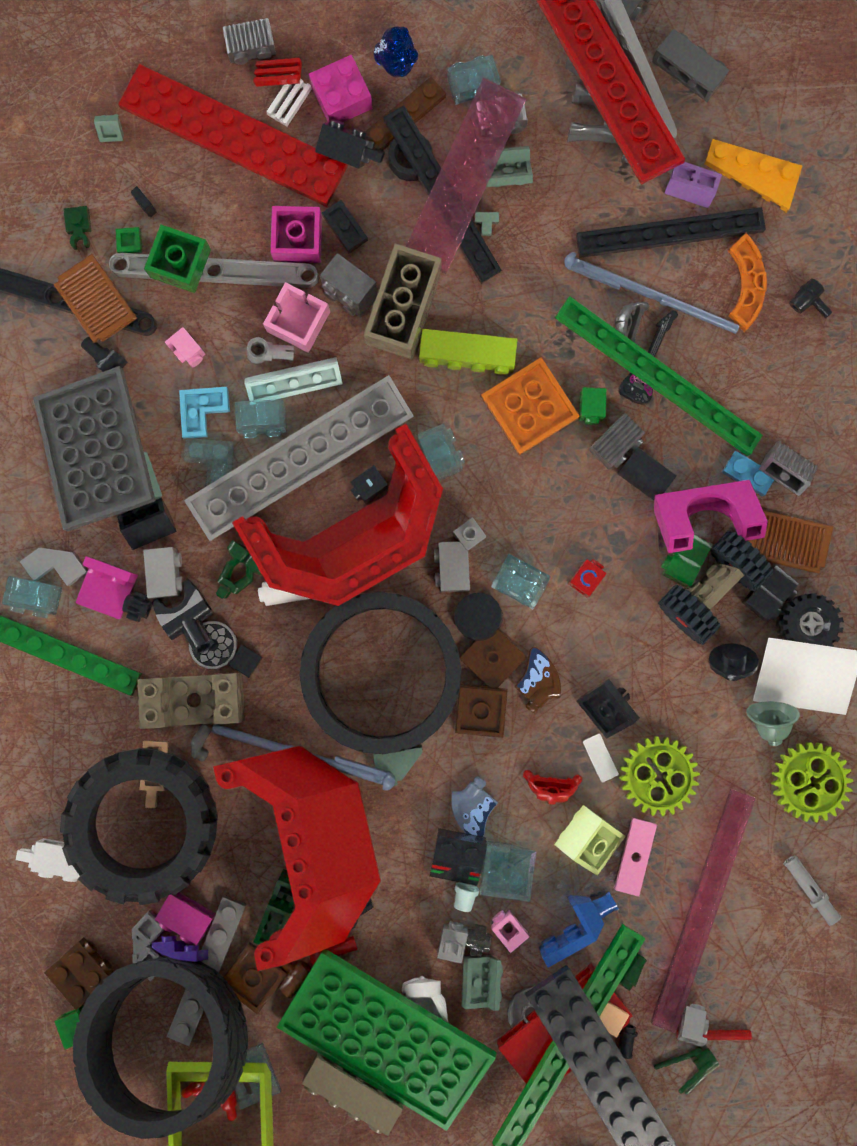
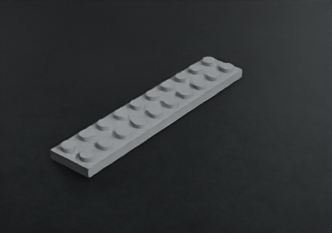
M388 375L184 501L209 541L234 527L233 521L242 516L245 519L249 518L414 416Z

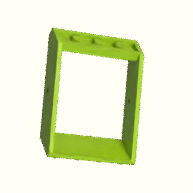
M168 1062L166 1071L168 1111L181 1110L180 1081L206 1082L212 1062ZM245 1063V1066H242L243 1073L239 1082H260L262 1146H274L271 1071L266 1063ZM182 1131L168 1136L169 1146H182Z

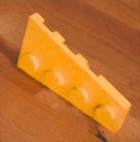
M712 139L704 165L728 179L733 178L740 182L741 186L745 189H751L762 195L761 198L769 203L772 201L781 206L780 209L788 212L802 169V165Z

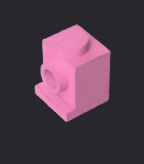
M183 327L165 341L182 363L187 361L191 367L197 366L203 360L202 357L206 355Z
M502 910L492 918L494 922L491 925L492 931L510 953L529 938L528 931L510 910L506 913ZM507 923H510L512 925V929L510 931H505L503 929V926Z

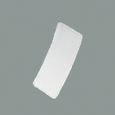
M600 734L583 741L601 782L619 775Z

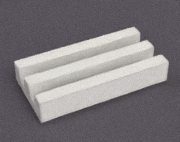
M300 79V84H295L283 102L294 84L284 85L267 110L268 116L288 127L312 90L311 85L305 84L302 79ZM299 89H303L285 118H282V115L293 101Z

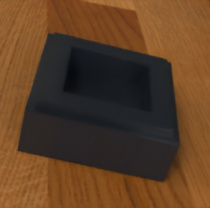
M137 186L131 190L133 198L148 217H152L157 213L152 203Z
M241 645L229 666L250 678L263 657L246 646Z

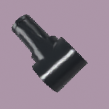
M86 337L81 343V347L95 359L96 367L102 372L118 366L123 369L128 363L112 348L110 350L103 348L99 343H93L90 337Z

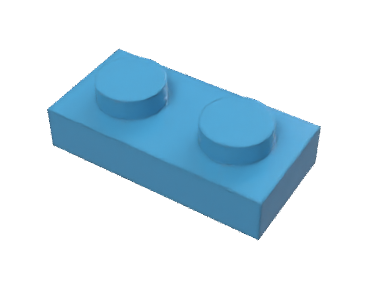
M737 451L733 452L722 471L723 474L735 481L750 480L755 493L762 497L766 495L774 479L759 470L761 465Z

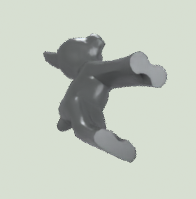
M577 82L572 103L589 104L598 110L586 87ZM605 121L604 125H587L571 122L567 142L599 141L617 143ZM623 154L622 160L628 164V161Z

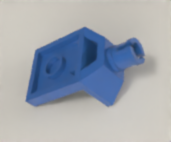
M610 892L593 901L587 896L570 895L567 897L581 924H572L563 930L564 933L556 938L555 936H550L542 941L539 950L547 967L597 941L604 926L602 919L608 914L619 910Z

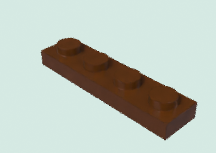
M432 77L428 78L365 131L367 132L366 136L372 138V141L375 142V148L383 151L394 140L393 135L383 120L386 115L404 105L414 123H417L446 98V92Z

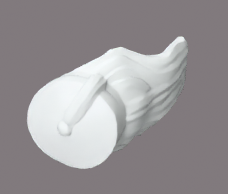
M421 976L420 978H413L403 983L402 993H406V998L448 1022L446 1001L441 994V981L426 979Z

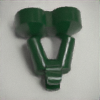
M232 540L227 547L229 554L233 558L226 562L218 579V583L221 586L217 590L216 595L221 599L228 598L231 592L238 594L253 582V573L262 575L247 548L235 540ZM239 563H244L246 566V576L233 583L230 579L234 567Z

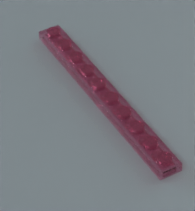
M732 789L729 791L650 1021L654 1026L673 1033L677 1031L756 799L752 796Z

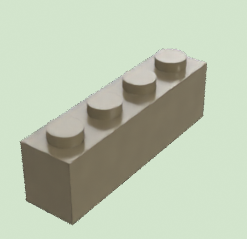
M318 1052L302 1081V1085L305 1086L309 1093L321 1095L326 1098L329 1105L335 1108L341 1107L347 1111V1114L352 1119L364 1121L369 1124L371 1130L378 1134L384 1133L388 1136L403 1110L402 1103Z

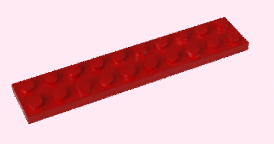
M536 0L640 184L642 185L683 164L685 161L684 155L595 1Z
M141 64L138 65L118 103L121 109L325 207L328 206L348 167L343 162L315 152L316 148Z

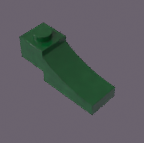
M285 869L282 870L253 941L255 944L259 945L264 941H269L270 936L274 932L284 928L292 914L295 904L288 872Z

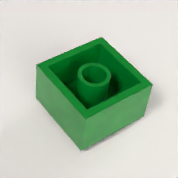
M160 224L144 270L154 280L195 293L211 248L206 239Z

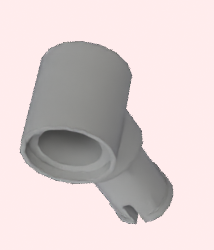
M255 337L248 342L247 358L255 364L272 361V359L293 361L294 345H273L272 342H266L263 338ZM259 346L264 350V353L255 355L251 349Z

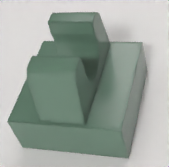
M118 114L95 116L94 124L100 142L123 141L124 134Z
M475 212V224H482L481 236H491L492 224L499 223V212Z

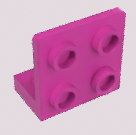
M86 556L83 566L89 569L76 603L116 619H121L124 613L122 611L124 600L128 594L131 595L138 575Z

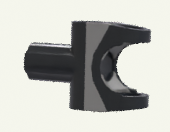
M186 579L182 582L185 592L184 600L179 606L167 608L159 598L152 601L156 617L167 636L174 640L184 634L194 653L198 654L208 650L214 644L202 623L203 620L214 613L202 593L189 579Z

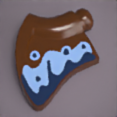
M532 647L529 652L526 670L514 687L530 700L526 704V708L532 713H536L539 707L542 708L549 699H560L561 682L551 660L540 649Z

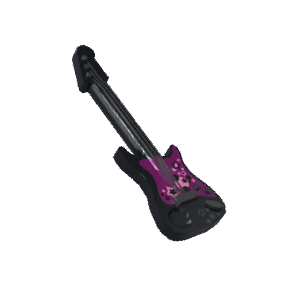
M670 311L656 324L658 328L648 349V353L656 357L665 333L671 328L673 320L678 317L677 311ZM630 373L620 383L618 392L621 396L634 403L645 405L652 398L653 388Z

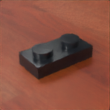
M342 200L322 212L323 218L348 253H351L368 241V237Z

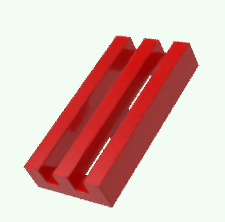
M300 58L256 61L257 69L254 72L256 77L253 79L256 87L300 84L302 70Z

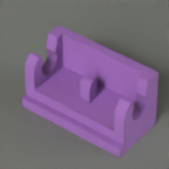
M684 162L673 168L665 194L709 208L716 195L722 174Z

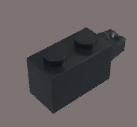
M331 119V122L322 124L315 152L358 169L363 167L365 163L368 164L370 160L378 163L383 161L385 152L374 147L375 142L372 141L371 137L366 136L367 132L358 128H353V130L344 127L345 124L334 119Z

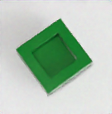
M139 227L116 229L117 253H142V236Z

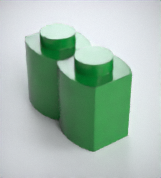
M694 535L692 550L673 552L672 556H666L661 565V568L664 569L662 575L686 588L691 587L713 544Z

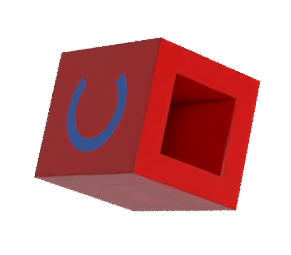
M586 559L568 582V585L588 598L607 573L603 571L604 566L598 561Z

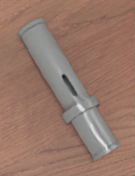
M793 855L785 860L783 864L809 897L811 906L817 908L829 926L837 923L841 919V915L838 914L830 903L828 894L822 892L797 855Z

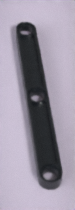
M0 268L1 293L73 314L63 298L57 303L51 302L50 297L52 293L57 291L54 284ZM131 308L137 319L124 327L123 330L143 336H150L155 333L157 322L153 316L147 312ZM145 318L150 319L152 322L151 327L147 330L140 329L139 324L141 320Z

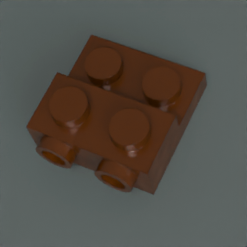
M83 937L44 973L74 1009L77 1010L99 984L102 985V981L113 973V966L107 959L101 958L93 942Z

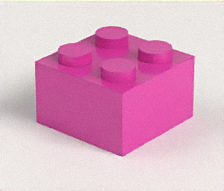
M352 55L309 73L311 87L328 122H331V119L344 122L373 109L371 94Z
M272 206L271 255L274 262L321 263L322 214L320 207Z

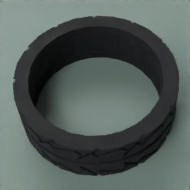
M375 592L357 595L343 604L335 606L319 620L309 634L303 649L299 676L303 698L308 710L326 734L341 745L356 751L383 755L405 751L421 744L440 729L451 714L458 697L462 670L455 641L450 630L437 614L419 601L406 596ZM370 610H394L416 618L437 639L444 656L446 666L445 685L435 709L422 723L409 731L397 735L375 736L350 728L337 718L330 709L321 689L319 678L320 660L330 637L344 622L355 615Z
M160 957L139 961L117 969L102 981V985L99 984L87 998L79 1015L80 1021L76 1024L73 1038V1062L76 1065L74 1070L78 1086L87 1104L92 1106L91 1109L108 1126L125 1135L140 1139L163 1138L175 1134L200 1122L215 1112L235 1090L243 1073L242 1066H245L248 1030L245 1024L246 1018L242 1004L228 982L215 969L201 961H182L170 957ZM154 976L169 979L186 988L203 1007L211 1026L213 1061L210 1073L200 1094L184 1110L167 1111L157 1109L140 1101L128 1090L120 1078L114 1063L112 1034L117 1013L129 993L148 977Z

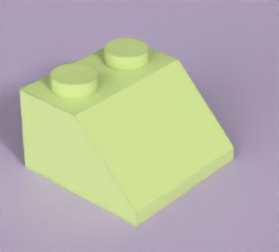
M583 805L575 813L572 821L560 834L559 839L554 845L573 861L598 876L626 836Z

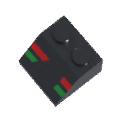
M438 828L429 877L477 886L487 847L486 837Z

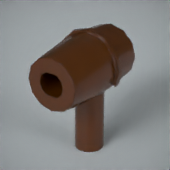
M299 961L296 965L290 962L281 966L288 974L278 987L286 997L292 998L297 993L310 972L311 967L306 962Z

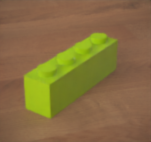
M422 329L419 361L424 363V366L432 368L438 367V365H446L448 369L461 370L462 367L471 368V371L474 372L494 370L496 374L507 375L509 372L514 371L517 338Z

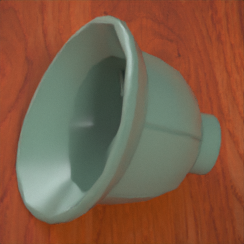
M758 702L750 705L746 711L747 716L755 723L758 734L762 739L768 741V744L771 746L781 745L782 740L790 734L793 724L800 718V712L797 708L782 702Z

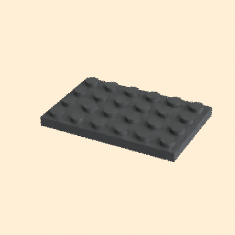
M120 366L33 397L63 530L68 532L156 501L124 370Z

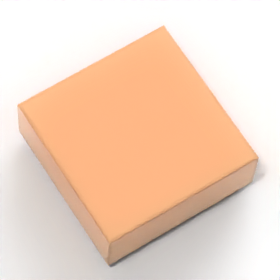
M608 1001L599 1017L607 1031L617 1038L629 1014Z

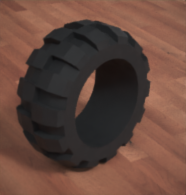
M138 748L127 751L123 750L102 759L89 768L76 781L67 796L68 801L65 810L61 813L60 833H63L64 840L62 850L68 866L72 865L80 876L78 880L91 892L95 889L106 895L105 900L123 905L125 902H139V905L159 902L161 898L171 894L176 895L190 885V882L199 872L201 873L211 856L216 840L218 816L216 802L213 800L209 785L201 773L195 771L188 764L189 762L173 753H165L158 749ZM131 780L155 782L173 793L182 805L187 823L185 842L176 855L165 863L150 868L128 867L114 860L102 847L96 830L98 808L107 792L120 783Z

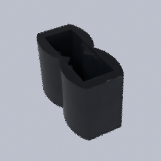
M777 565L771 567L773 568V574L756 591H750L742 601L746 607L763 621L776 619L782 612L780 607L785 600L789 602L798 592L796 587L799 583Z

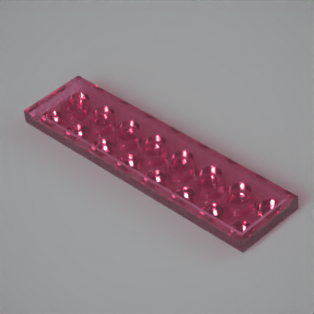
M484 77L406 245L408 248L442 258L441 272L445 274L526 101V98Z

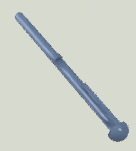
M575 252L569 253L565 257L564 264L568 270L618 290L620 287L656 300L660 302V305L669 306L734 334L739 329L740 325L578 259Z
M214 724L212 727V733L274 752L294 747L218 724ZM313 754L342 773L383 785V790H390L395 784V777L389 771L338 756L333 760Z

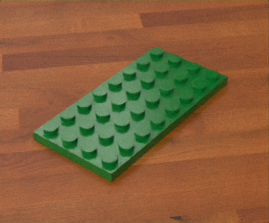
M327 949L322 950L277 1025V1028L446 1131L496 1059L497 1054L496 1051Z

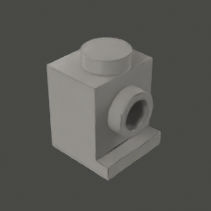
M690 1004V1007L686 1006L682 1010L677 1040L701 1047L707 1044V1038L703 1037V1034H707L709 1027L705 1007Z

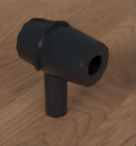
M811 278L806 284L802 285L789 302L790 306L800 314L811 305L824 318H827L832 313V310L819 298L825 290L823 285L816 279Z

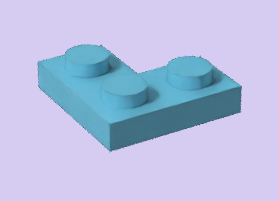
M227 387L179 390L182 437L184 439L208 437L206 414L230 412Z

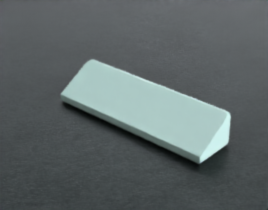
M336 357L245 378V386L251 405L343 384Z

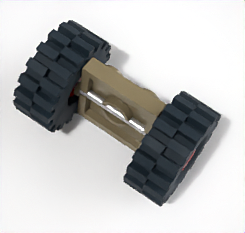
M726 532L710 549L711 555L716 558L717 564L710 566L705 572L706 575L700 581L691 585L689 590H685L682 586L676 584L658 602L664 614L687 636H690L692 640L702 645L721 627L718 619L710 611L713 606L737 582L741 583L745 588L748 587L751 591H756L773 574V568L766 561L765 556L761 555L757 548H754L749 541H745L742 536H738L735 532Z

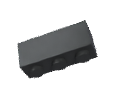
M672 29L657 48L652 60L653 63L707 103L725 81L730 71L723 62L712 58L704 48L696 46L689 41L685 34L677 32L675 29Z

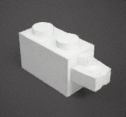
M43 838L36 841V844L32 845V849L21 848L17 850L16 860L28 862V868H31L32 872H38L40 877L53 878V875L62 876V880L68 882H77V879L80 877L72 865L68 866L62 847H64V842Z

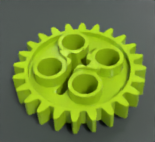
M654 736L653 743L648 738H644V746L638 742L635 743L637 751L628 749L632 755L631 758L623 757V760L628 764L627 766L620 767L621 770L626 772V775L619 777L620 780L626 781V784L621 789L630 791L625 797L627 799L635 798L632 805L637 807L642 804L640 811L644 813L650 808L652 816L659 810L660 815L663 817L665 816L666 809H668L674 815L675 806L683 810V801L691 803L687 796L689 794H697L691 788L700 784L693 780V777L700 775L699 772L692 769L698 763L689 761L693 757L692 753L684 754L686 746L682 745L677 748V740H673L669 745L668 737H664L662 743H660L658 736ZM665 752L668 756V761L664 765H659L657 757L660 753ZM648 757L651 759L656 770L664 772L662 778L672 790L671 795L668 794L664 784L655 779L657 774L646 761ZM642 766H646L648 769L647 776L639 779L637 770ZM675 773H679L682 778L681 783L673 786L671 777ZM655 787H660L662 790V794L658 799H652L651 791Z
M806 742L805 748L802 744L798 743L796 744L797 751L793 748H788L789 756L780 755L784 762L782 764L775 762L779 772H772V775L778 777L776 781L771 782L772 785L778 786V789L773 794L781 796L777 803L780 805L786 804L785 812L789 813L793 810V817L799 818L801 815L802 820L806 822L811 817V820L817 823L819 816L822 820L827 821V813L836 817L835 808L844 810L841 801H850L845 796V793L853 792L851 788L847 787V783L853 782V779L846 777L851 772V769L843 768L847 761L844 759L837 760L840 753L836 751L831 753L832 747L826 746L823 749L822 743H816L813 747L812 742ZM817 758L819 761V768L816 771H813L811 768V763L814 759ZM827 769L830 770V772L827 775H823L827 771ZM797 772L799 774V781L793 785L791 776ZM811 777L816 778L815 780H813V787L809 786V784L811 783ZM831 779L833 787L827 792L825 783ZM801 789L796 795L794 794L795 790ZM808 793H811L813 801L806 805L804 798Z

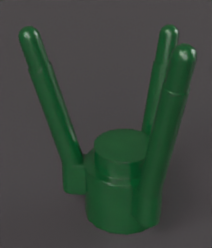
M697 1047L689 1053L655 1064L654 1069L657 1070L696 1057L697 1059L693 1063L699 1071L678 1091L680 1094L685 1093L688 1095L720 1064L709 1048L702 1051L700 1047Z

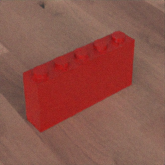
M592 962L575 976L582 989L596 968ZM614 991L609 1002L629 1014L623 1026L624 1028L629 1024L630 1018L633 1016ZM535 1010L525 1017L529 1021L528 1023L522 1019L497 1040L498 1049L526 1084L553 1040ZM569 1067V1069L567 1070V1072H566V1074L564 1075V1077L571 1072L570 1067Z

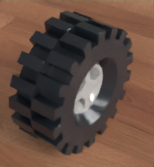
M810 593L796 596L782 605L783 610L779 614L780 620H776V626H780V630L777 631L778 636H782L783 640L834 647L833 643L840 640L838 633H843V627H840V623L844 622L843 617L838 616V613L841 611L839 607L834 608L835 602L826 600L824 595Z

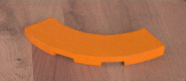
M747 233L728 250L734 258L741 275L740 297L728 317L740 325L739 327L744 332L759 315L763 306L765 292L767 291V273L762 262V255L757 245Z

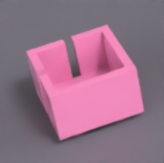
M285 282L275 301L278 308L274 305L272 306L263 325L268 333L309 353L330 314L328 303L310 294L306 298L304 291Z

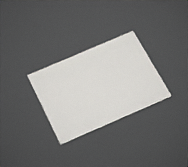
M768 638L753 701L782 702L795 708L846 715L857 677V650Z

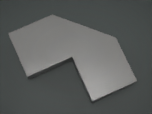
M38 548L20 561L33 581L39 580L52 569H55L64 583L70 586L87 574L88 571L75 553Z
M151 910L132 928L133 963L164 957L161 953L154 950L151 945L164 931L159 926V922L155 921L157 915ZM154 976L148 977L147 979L151 981L154 978Z

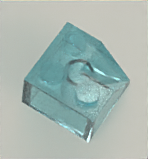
M487 841L479 888L480 895L530 902L536 851L512 844Z

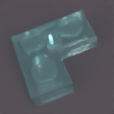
M186 438L184 462L207 464L206 487L232 471L235 443L231 441Z

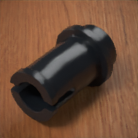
M628 1024L619 1033L618 1049L624 1059H632L634 1039L638 1036L636 1027Z

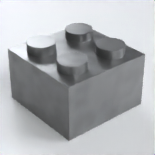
M338 253L320 274L322 288L325 291L324 295L333 302L337 300L343 304L342 308L351 316L356 314L362 318L377 298L376 281Z

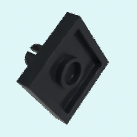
M609 679L577 700V703L606 739L635 724L640 719L627 702L630 699V694L627 693L624 697L622 696L627 690L622 687L616 689Z

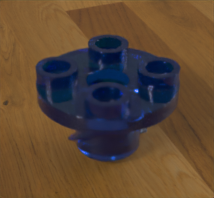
M406 27L388 28L384 32L381 42L377 43L374 47V59L377 64L383 66L386 72L395 78L408 75L413 64L418 60V52L414 48L412 38Z

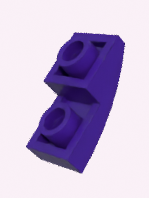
M163 936L162 942L152 943L154 950L173 959L182 961L208 960V949L199 950V945L186 946L184 941H177V936Z

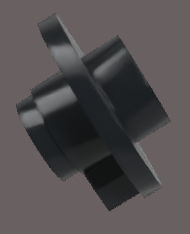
M728 643L715 647L710 652L708 663L716 674L727 680L737 681L753 675L757 670L759 659L750 648L741 644Z

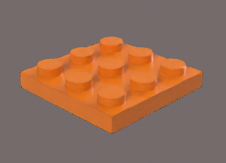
M542 357L481 394V398L519 456L580 417Z

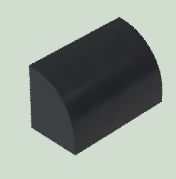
M637 448L618 472L619 476L654 501L655 495L663 494L677 476L640 448Z
M162 497L155 502L117 516L120 532L132 550L177 532Z

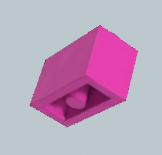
M178 892L176 895H168L155 921L159 922V926L163 930L168 932L174 931L181 935L180 939L185 943L197 945L202 940L216 913Z

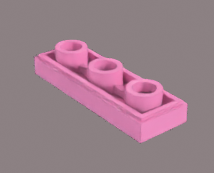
M632 817L614 887L616 891L635 896L640 895L657 827L656 823ZM637 852L639 857L636 860H632V854Z

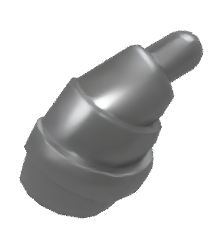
M636 302L623 306L620 313L615 317V329L636 343L635 338L642 315H644V311L649 309V303Z

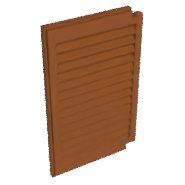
M93 254L57 277L59 281L54 283L55 288L93 343L99 339L101 342H104L137 319Z
M763 510L767 519L765 538L747 541L754 548H757L761 555L765 556L767 562L819 574L820 567L825 568L834 526Z

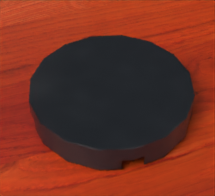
M472 593L465 596L458 603L455 610V623L458 630L465 637L474 641H484L493 637L503 622V612L499 603L491 595L485 593Z

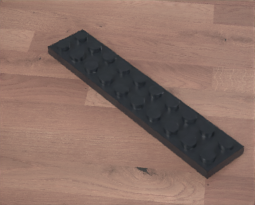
M565 965L524 993L617 1145L677 1146L570 968Z

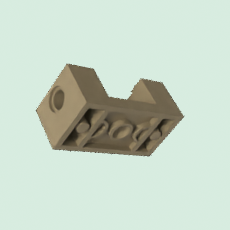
M242 673L138 679L140 729L211 723L229 724L245 721ZM193 693H197L201 697V703L197 707L189 704V696Z

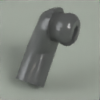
M201 724L191 740V756L201 762L205 761L209 754L208 750L203 748V744L212 731L211 728L204 724Z

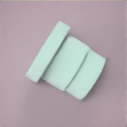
M456 883L454 889L456 891L454 908L463 912L472 911L475 897L479 894V888L475 885Z

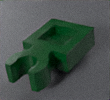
M87 206L64 208L66 232L73 234L70 238L71 246L74 250H77V242L83 240L84 246L89 248L90 241L85 235V232H92L89 208Z

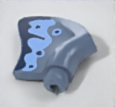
M476 776L473 782L470 781L462 791H452V810L457 823L466 834L484 837L487 818L498 802L483 790V787L486 786V781L482 780L479 776Z

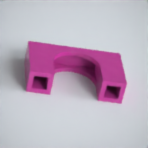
M750 480L655 495L654 513L668 553L693 549L694 531L689 517L694 513L704 510L718 511L728 516L732 520L738 536H742L745 541L765 538L767 519Z

